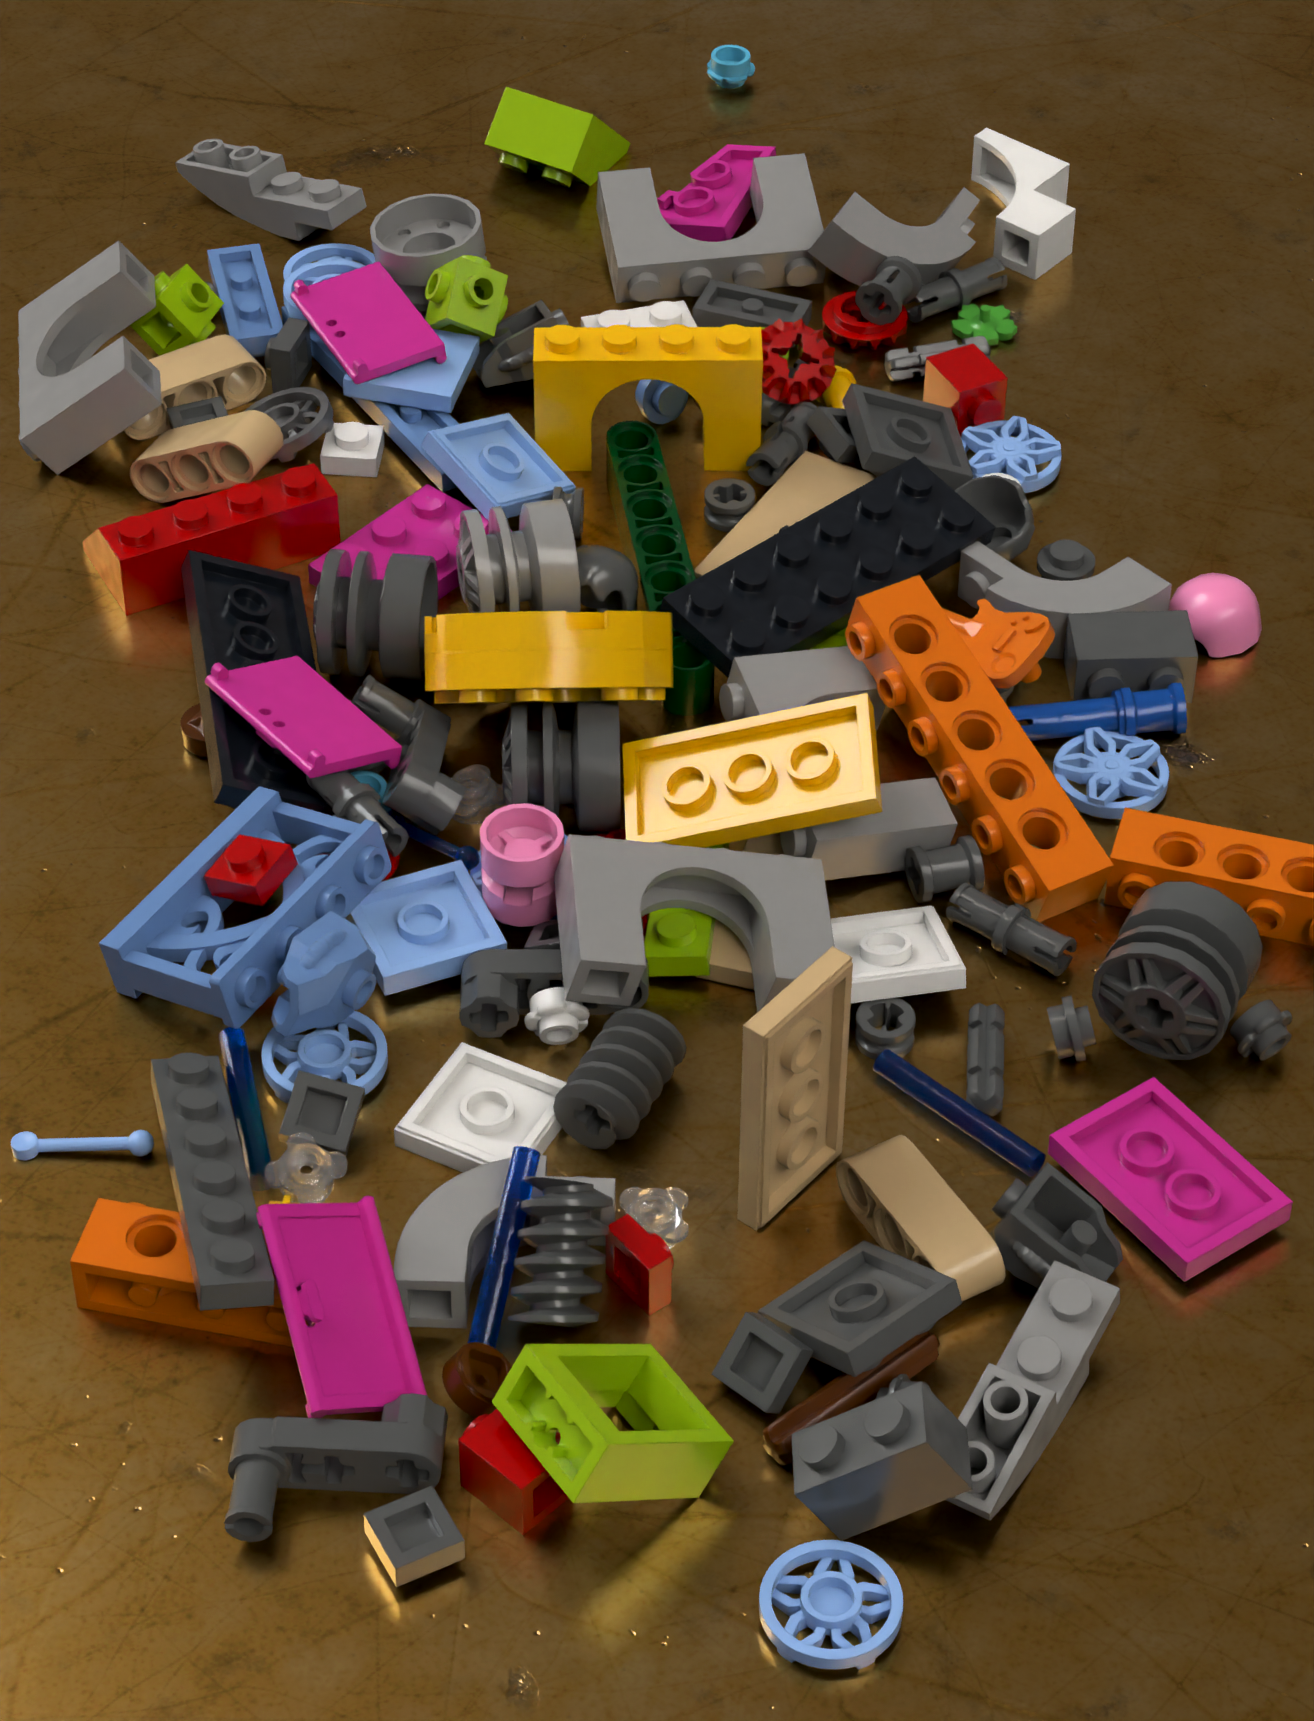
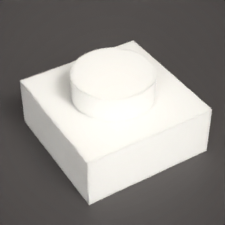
M359 422L334 423L332 430L326 433L320 454L321 473L377 477L385 445L384 426L364 425Z

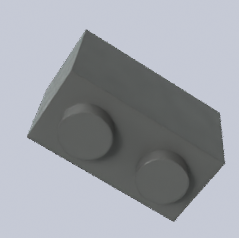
M1187 610L1068 614L1063 661L1071 701L1111 697L1112 691L1120 688L1130 687L1132 692L1166 689L1171 683L1181 682L1186 703H1192L1198 653Z
M922 1381L792 1434L794 1495L841 1541L972 1490L967 1428Z

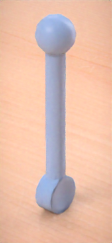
M141 1129L134 1131L129 1137L38 1139L34 1133L24 1131L16 1134L11 1139L14 1157L23 1161L36 1157L39 1152L129 1150L133 1155L142 1157L148 1155L154 1147L152 1135L148 1131Z

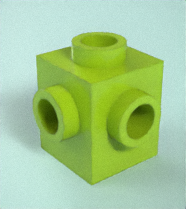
M462 255L433 271L426 285L425 297L429 300L425 320L432 329L479 336V343L494 337L496 327L503 319L508 306V297L504 294L508 275L491 269V264L487 260L473 255Z
M185 264L170 277L164 271L158 273L154 277L156 307L130 326L160 356L183 348L188 344L192 345L205 340L215 330L216 325L211 319L224 302L188 264Z

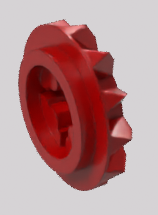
M857 290L835 296L824 306L822 311L823 331L832 335L833 343H850L852 350L860 346H868L871 350L875 351L878 344L895 345L897 337L906 334L908 313L903 304L898 318L894 322L884 325H877L870 321L866 322L867 319L863 317L855 302ZM883 302L878 309H884L887 304Z
M780 318L772 325L761 329L763 352L762 392L778 402L792 405L804 401L811 402L820 397L830 386L837 370L834 362L835 348L828 345L823 337V330H814L806 326L803 319L795 322H783ZM795 344L797 345V350H799V359L807 362V364H800L792 378H789L788 360L779 357V355H786Z

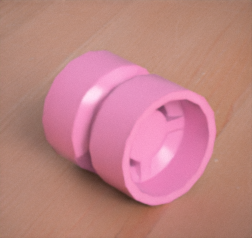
M529 803L510 804L496 809L484 819L480 827L482 898L493 918L501 923L524 927L547 922L557 914L554 874L564 849L563 824L556 814L538 805Z

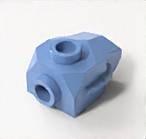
M329 911L293 937L285 962L277 975V982L288 988V990L279 995L272 1013L271 1020L275 1031L285 1037H289L312 1028L324 1029L341 1023L355 1010L363 1007L369 1000L377 981L376 976L372 974L376 955L355 924Z

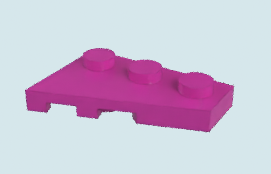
M727 144L690 173L691 183L679 192L668 190L657 198L663 218L674 230L692 239L706 242L731 240L752 207L750 187L753 158L777 156L776 148L772 146Z

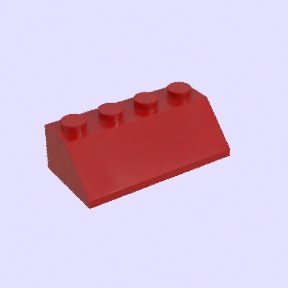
M315 463L302 467H293L279 474L249 483L236 484L226 490L196 499L183 500L176 505L139 516H130L119 522L99 527L83 541V550L125 615L128 616L185 598L181 566L188 550L271 570L325 554L341 543L338 495Z

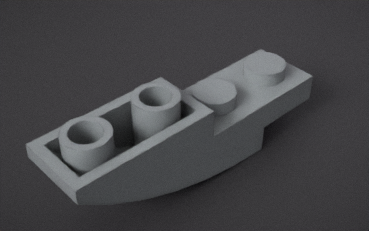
M207 139L197 143L191 153L175 162L177 172L217 205L236 217L266 231L297 241L302 240L318 228L333 230L367 207L362 188L339 184L334 179L319 180L303 177L298 172H287L282 154L262 151L257 146L241 147L223 143L220 139Z
M1054 1260L997 1365L991 1363L987 1365L958 1418L967 1428L972 1490L946 1499V1501L988 1520H991L1007 1503L1040 1458L1089 1375V1359L1120 1304L1119 1287Z

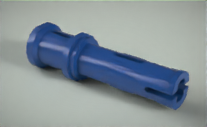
M1181 682L1171 683L1166 689L1132 692L1130 687L1113 690L1111 697L1008 707L1018 722L1026 721L1028 725L1021 727L1031 741L1080 736L1084 734L1085 729L1100 727L1103 731L1119 732V734H1125L1126 736L1159 731H1171L1173 735L1186 733L1187 729L1186 700Z

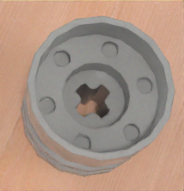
M430 193L408 197L389 205L376 215L370 226L375 262L379 261L424 319L429 300L425 297L426 285L435 269L462 255H473L487 260L480 211L469 200L455 195Z
M562 498L524 503L520 511L519 531L511 532L508 519L501 506L491 507L489 510L488 535L485 534L482 518L477 509L464 510L460 513V534L456 546V561L461 595L470 613L495 612V605H498L499 612L520 611V602L528 601L531 611L580 612V579L576 545L571 519Z

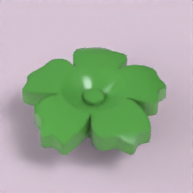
M974 303L963 305L962 311L958 313V320L951 321L952 333L961 339L983 336L986 338L989 346L997 345L999 340L1007 341L1012 339L1017 333L1018 327L1014 325L1013 320H1010V310L1005 309L1004 305L997 307L982 305L980 308Z

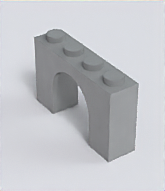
M805 153L753 158L750 197L757 224L740 237L720 242H706L689 238L674 230L665 221L658 206L650 167L598 172L596 209L616 303L701 296L711 279L755 289L789 286L802 287L810 284L824 283L826 266L808 252L822 234L824 228Z
M119 240L18 311L19 441L24 451L33 460H42L57 475L162 404L160 371L124 336L92 357L110 338L156 307L154 275Z
M848 646L734 657L727 684L721 686L719 695L721 712L727 721L868 693L874 707L875 729L878 730L886 706L879 696L876 681L863 661L854 658ZM934 777L881 783L883 812L780 832V840L783 852L786 855L822 859L825 880L905 871L904 860L907 848L920 846L926 851L950 846L958 823Z
M569 834L554 874L565 1001L630 1006L646 968L641 917L660 909L685 908L702 912L719 920L738 936L750 958L757 1012L832 946L835 947L822 859Z

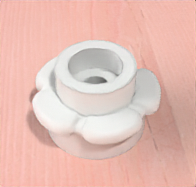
M564 987L544 989L530 998V1012L525 1016V1026L528 1030L534 1031L535 1035L539 1036L540 1040L546 1044L562 1045L570 1043L577 1039L579 1032L588 1026V1018L590 1016L588 1008L583 1006V1002L565 1001Z

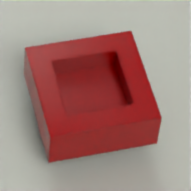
M239 834L206 872L204 879L212 896L263 906L298 865V862L290 844Z
M629 1214L607 1225L609 1226V1234L605 1235L606 1274L648 1316L670 1304L674 1260L665 1241L656 1233L645 1231Z

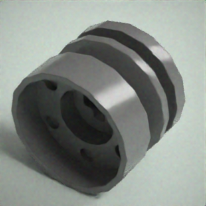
M330 549L325 557L320 582L317 585L313 609V632L316 640L317 661L320 672L326 675H340L347 656L350 675L363 677L369 666L372 651H378L384 678L425 682L424 616L436 617L438 613V577L435 558L426 555L393 553L388 561L384 578L381 580L377 579L373 554L369 551H360L358 553L352 570L349 552L341 549Z
M577 701L572 730H559L552 702H543V730H528L527 702H511L510 719L505 735L502 737L503 799H505L506 804L529 803L544 805L546 809L556 814L557 817L560 805L573 804L579 832H611L621 829L619 702Z
M1164 882L1145 890L1132 907L1119 931L1117 940L1109 948L1105 960L1094 975L1092 997L1099 1016L1116 1036L1141 1052L1162 1059L1190 1060L1210 1053L1223 1038L1229 1021L1237 1011L1238 1001L1246 993L1260 966L1263 945L1256 924L1239 904L1216 889L1194 882Z

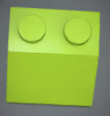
M506 87L484 144L500 155L499 164L524 174L527 173L529 166L542 170L541 177L545 180L570 188L572 181L588 186L593 185L598 180V172L608 171L628 152L631 143L593 114Z

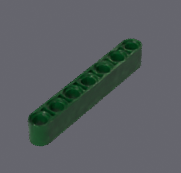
M640 421L618 422L609 428L606 435L607 487L624 555L632 561L638 573V611L660 612L663 597L694 581L696 577L656 431L652 426ZM673 628V688H665L666 700H661V703L665 709L680 716L702 714L709 710L714 703L715 666Z

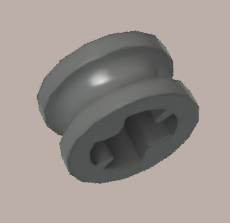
M723 478L710 483L704 491V501L706 504L704 507V520L710 527L716 530L730 532L753 507L755 503V490L747 482L735 478Z
M554 487L553 499L562 498L567 506L574 539H582L584 489L576 487L573 493L568 494L562 490V487Z
M897 997L863 1002L856 1012V1046L867 1057L879 1061H894L904 1057L911 1051L914 1044L915 1011L910 1004ZM882 1026L881 1030L874 1027ZM889 1027L895 1028V1030L888 1031Z

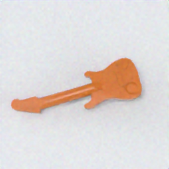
M986 599L977 601L979 611L972 619L942 608L994 687L1009 689L1020 681L1031 683L1040 677L1042 669L1038 661L1044 656L1055 638L1054 627L1048 617L1032 612H1003L995 609Z

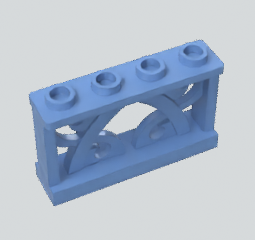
M259 786L98 943L117 993L135 999L142 993H146L222 1018L224 1025L239 1029L281 985L277 982V975L285 962L293 937L329 911L345 919L391 871L392 865L379 823L365 819L359 824L282 802L278 791ZM239 834L298 845L292 849L298 865L283 881L282 904L266 917L224 929L222 913L235 900L212 896L204 875ZM207 960H213L217 969L212 975L201 972V968ZM173 962H180V963H181V962H185V963H184V966H182V965H179V964H176V963H173Z

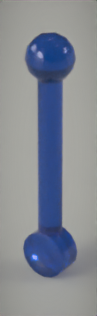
M392 809L387 811L407 831L409 838L454 858L455 861L462 860L468 871L476 868L479 864L480 855L473 846L466 845L460 848L405 822L403 816Z

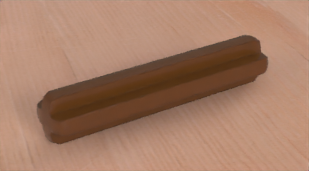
M928 1330L925 1333L916 1335L885 1356L882 1362L871 1370L862 1372L856 1377L843 1372L764 1428V1441L762 1445L765 1451L779 1465L793 1463V1433L876 1400L879 1389L881 1387H889L891 1381L897 1378L899 1374H906L909 1379L937 1360L939 1356L937 1348L940 1345L938 1338Z

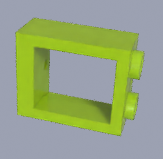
M525 1344L492 1400L494 1406L572 1503L699 1498L734 1442L651 1344ZM600 1407H616L635 1431H619ZM557 1430H559L561 1436L559 1444H557L555 1439Z

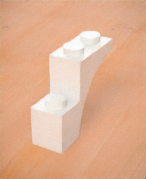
M986 127L974 136L971 180L989 189L1006 206L1004 211L996 216L993 257L999 259L1005 267L1036 280L1072 253L1076 209L1066 205L1070 164Z

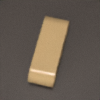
M226 334L218 335L149 359L160 371L162 404L123 431L130 438L136 440L160 435L171 429L166 408L221 396L226 410L246 404L262 392L266 383L265 369L237 339Z
M248 410L169 429L162 433L132 463L130 478L140 494L151 501L159 503L231 488L236 484L250 482L281 450L283 434L280 427L271 417L257 410Z
M898 1135L837 1162L836 1178L845 1202L881 1248L956 1279L962 1301L1004 1282L1005 1265L999 1248L991 1235L906 1136Z

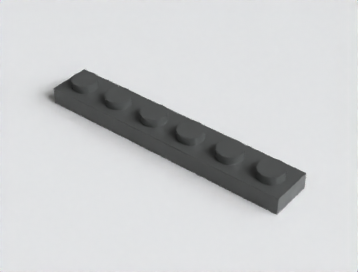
M180 1053L167 1059H151V1086L200 1311L274 1305V1277L262 1229L259 1228L256 1217L257 1208L219 1056Z

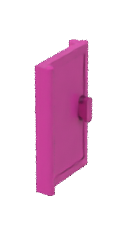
M379 261L306 286L302 280L295 281L294 291L290 294V298L355 384H361L430 358H434L438 364H443L446 361L447 357L443 341Z
M299 656L228 670L218 662L212 666L211 674L205 678V684L253 726L259 737L269 746L283 753L309 778L382 761L391 769L399 765L402 746Z
M364 1196L357 1203L264 1204L259 1206L256 1217L259 1228L263 1229L308 1403L305 1405L308 1418H322L325 1415L381 1412L385 1404L395 1401L401 1394L415 1393L427 1395L374 1197Z

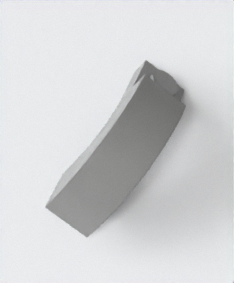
M963 187L935 223L927 226H909L887 217L858 193L854 192L808 252L830 270L859 286L876 277V270L883 260L890 256H900L908 259L917 267L922 277V285L938 280L940 273L953 269L976 243L967 235L975 225L968 216L980 199ZM894 272L891 278L894 280L899 272Z
M979 541L961 550L958 597L979 610L977 601L986 599L995 609L1000 611L1032 612L1048 617L1054 627L1055 638L1043 657L1063 659L1068 614L1169 611L1172 584L1130 557L1123 559L1093 577L1073 581H1059L1041 578L1025 572Z
M535 1155L493 1161L461 1173L441 1185L410 1216L397 1244L393 1270L408 1326L467 1329L470 1292L478 1273L496 1256L508 1250L528 1245L518 1240V1230L539 1225L540 1220L521 1211L522 1201L543 1196L542 1191L525 1183V1176L594 1184V1189L613 1198L612 1206L593 1210L590 1214V1217L606 1225L616 1221V1178L547 1176V1155ZM605 1236L587 1240V1245L605 1246Z

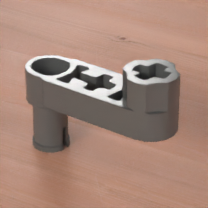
M368 675L363 681L362 685L364 687H359L352 703L376 724L395 734L394 740L402 746L399 765L390 771L382 804L437 835L445 829L454 816L466 791L465 786L440 772L451 726V717L420 699L413 703L379 683L371 675Z
M488 949L469 955L463 962L461 970L459 1009L461 1025L471 1029L478 1037L485 1038L501 1037L508 1029L517 1026L519 1015H527L530 1012L529 1001L534 994L548 988L564 987L563 984H551L550 980L563 981L560 949ZM647 958L646 968L631 1005L620 1006L583 1002V1006L588 1008L590 1015H608L611 1012L626 1008L638 1009L642 1007L649 995V965Z
M411 1393L401 1394L395 1401L385 1404L381 1421L277 1416L275 1418H253L241 1422L235 1428L228 1466V1473L231 1479H233L229 1509L224 1521L226 1532L241 1541L256 1542L267 1539L272 1534L273 1529L272 1517L277 1488L412 1494L429 1486L434 1488L439 1483L441 1477L448 1422L446 1408L434 1403L427 1395Z

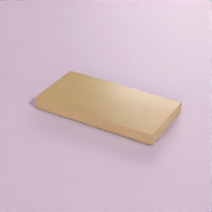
M805 451L694 569L696 579L774 536V534L779 533L780 528L786 525L792 526L795 522L808 517L878 476Z
M833 946L743 1025L737 1219L756 1231L768 1223L842 1153L853 963L851 956Z

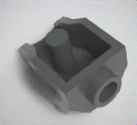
M540 300L503 319L497 325L495 336L479 345V354L473 365L476 374L485 388L534 379V328L569 325L560 308L551 312L545 303Z
M1048 1162L1028 1186L1016 1178L990 1210L1001 1219L990 1235L999 1248L1005 1268L1017 1278L1036 1288L1040 1287L1054 1260L1105 1282L1123 1260L1121 1244L1107 1225L1102 1206Z

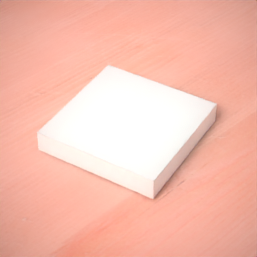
M934 906L831 918L835 948L852 957L851 1003L966 988V967Z
M461 1042L394 1128L395 1146L463 1173L493 1161L512 1157L542 1155L562 1128L556 1119L553 1105L557 1093L567 1082Z

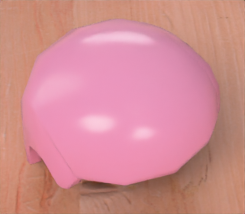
M1220 573L1201 574L1178 587L1169 603V611L1187 610L1194 640L1201 642L1211 657L1222 658L1240 654L1258 642L1262 631L1259 604L1250 587L1238 578Z

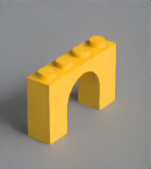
M674 324L666 327H630L627 325L572 327L569 325H555L552 327L534 328L535 442L562 471H592V416L596 406L614 388L631 381L645 379L660 380L677 385L688 392L700 406L703 413L704 471H748L749 468H752V466H746V462L761 444L763 375L761 327H744L737 324L725 325L723 327H687Z

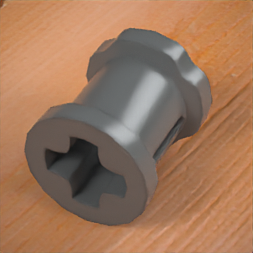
M890 256L883 260L876 270V277L871 281L864 282L856 292L855 302L863 317L877 325L894 322L902 311V304L914 299L922 288L920 271L912 262L900 256ZM898 271L899 274L893 280L891 276L894 272ZM885 302L887 305L884 309L879 310L878 308Z
M971 835L958 837L956 844L926 851L920 846H915L906 850L904 860L906 877L913 897L918 903L929 902L932 900L933 894L957 889L963 883H969L977 890H982L984 886L985 874L982 856L975 839Z

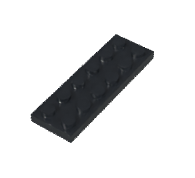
M914 456L663 597L660 612H671L673 628L728 678L734 657L811 649L847 627L857 597L920 575L925 582L959 562L961 550L976 541L985 546L991 542L996 526Z
M188 550L181 566L214 803L236 809L255 789L261 786L278 791L282 802L331 816L335 815L327 802L307 784L306 774L278 749L269 746L256 734V729L205 684V678L211 674L212 666L218 662L228 670L299 656L316 671L300 576Z

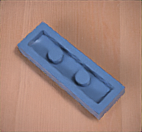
M260 244L207 250L208 267L215 288V294L224 302L220 312L226 335L237 339L253 357L265 356L268 341L271 337L278 335L283 324Z

